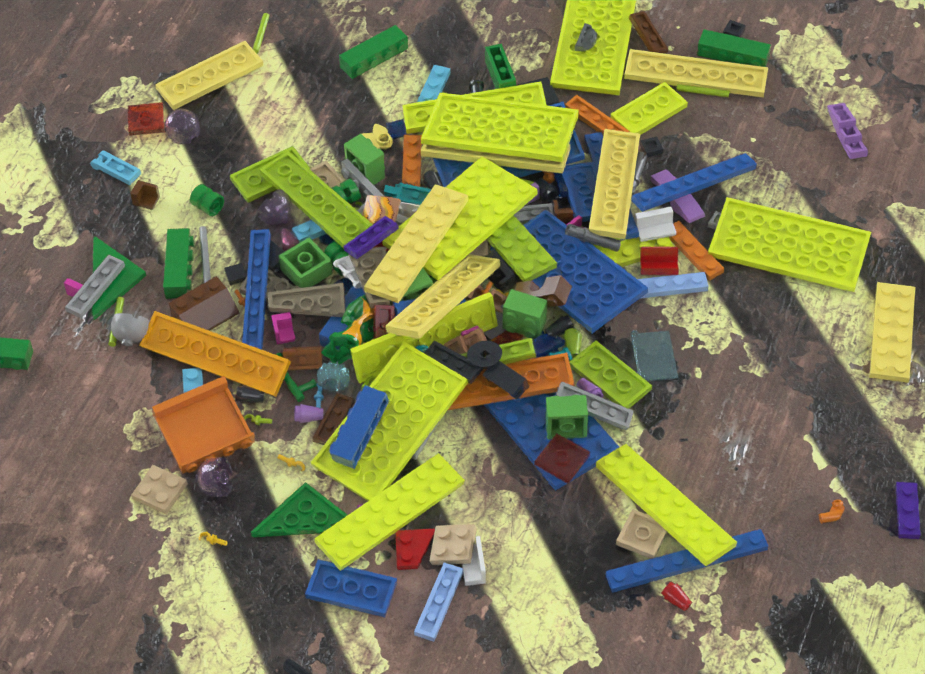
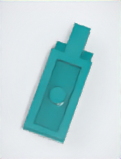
M400 183L396 184L395 187L385 185L384 195L398 198L404 203L421 205L432 189Z

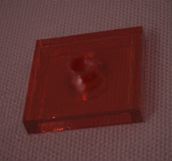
M163 102L128 105L129 136L165 132Z
M556 433L536 458L534 465L569 483L589 458L590 451Z

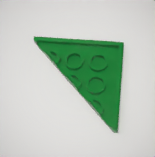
M96 236L93 238V273L108 255L124 261L125 267L92 306L94 320L117 301L118 297L124 296L147 276L146 271Z
M305 482L251 531V536L322 534L348 515Z

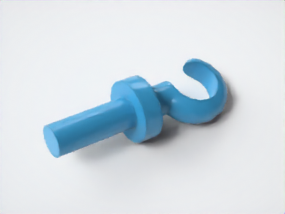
M317 383L318 391L314 395V400H316V407L321 408V401L324 396L322 395V385Z

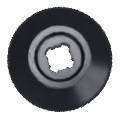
M492 341L477 342L467 352L468 360L473 365L482 367V369L495 365L502 357L501 347Z

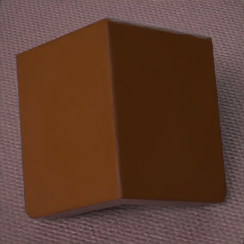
M140 180L136 182L130 193L133 205L150 210L154 209L160 198L157 185Z
M553 200L554 216L567 225L573 220V210L571 208L558 209L557 200Z

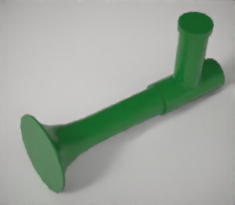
M276 353V354H275V355H278V356H280V357H283V353ZM286 372L284 381L297 402L304 400L303 392L317 387L314 379L298 387L288 372Z

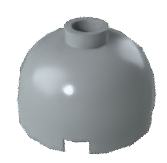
M128 313L114 314V317L112 316L111 331L113 336L121 341L122 345L133 346V343L142 341L147 333L150 321L142 316H138V319L133 318L132 314Z

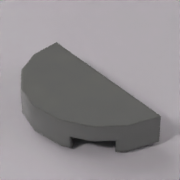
M584 24L575 45V51H586L596 44L597 32L592 29L591 25Z

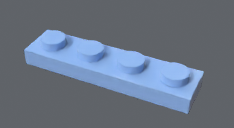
M705 272L638 279L648 287V293L641 298L708 291L709 287Z
M443 563L415 628L414 636L435 641L463 575V568Z

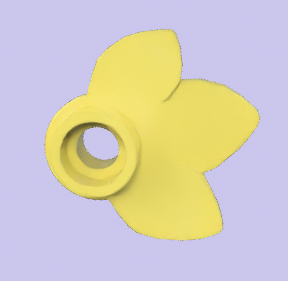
M374 124L373 133L362 134L366 139L369 138L377 149H388L393 144V139L388 134V130L379 124Z

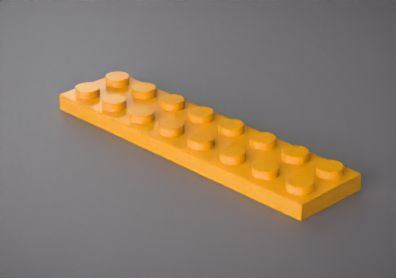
M154 311L147 333L139 345L147 350L200 368L217 376H225L228 380L255 388L274 397L277 396L291 363L286 358Z

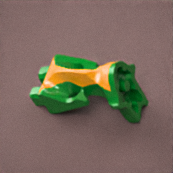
M366 295L358 297L348 305L341 320V323L346 324L348 327L344 331L332 333L329 336L330 343L321 352V354L330 358L334 368L346 360L352 359L350 349L373 339L374 308L370 307Z

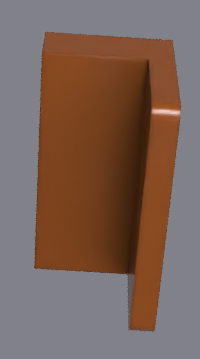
M322 346L283 349V358L291 361L288 370L323 368Z

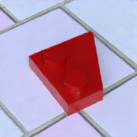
M435 529L398 530L396 532L397 570L419 568L422 557L426 554L432 538H434Z

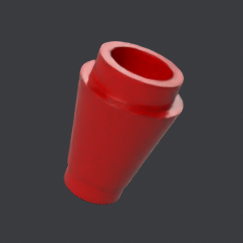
M671 581L661 592L664 596L663 599L684 612L693 603L678 583L675 584Z

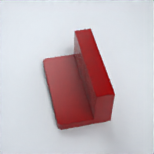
M641 247V275H679L678 247Z

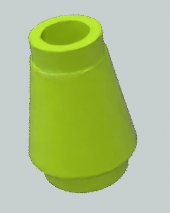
M571 328L564 332L563 339L572 358H575L580 354L582 334L578 329Z

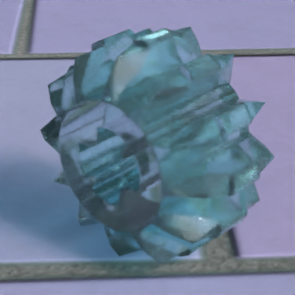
M331 361L328 364L323 363L317 372L318 385L322 386L323 390L328 389L329 392L335 391L338 393L339 390H345V387L350 382L349 369L345 368V364L339 365L338 361L336 363Z

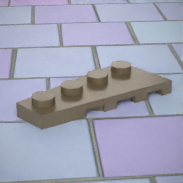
M386 247L372 248L358 259L348 254L363 291L364 285L385 257ZM364 291L371 308H374L375 305L390 306V300Z

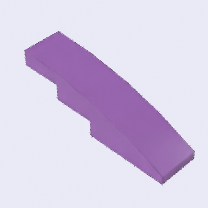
M846 104L827 105L835 131L849 158L866 157L868 150L862 142V134L856 127V119Z
M668 170L651 175V182L656 186L677 179ZM691 194L670 201L672 210L689 223L705 217V213Z

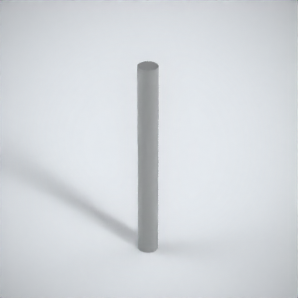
M201 226L199 233L203 282L205 283L211 279L207 228Z

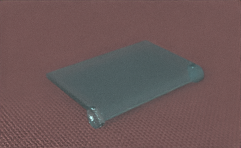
M636 330L631 331L638 374L646 381L678 378L669 331L638 333Z

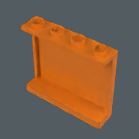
M225 376L152 407L153 416L182 474L194 472L199 466L212 464L218 458L230 456L240 448L246 449L255 442L254 432L251 433L228 389V382Z

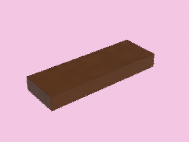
M645 11L630 14L629 20L649 52L666 54L669 49Z
M336 393L312 438L313 442L325 445L345 419L350 408L353 407L355 403L354 398Z

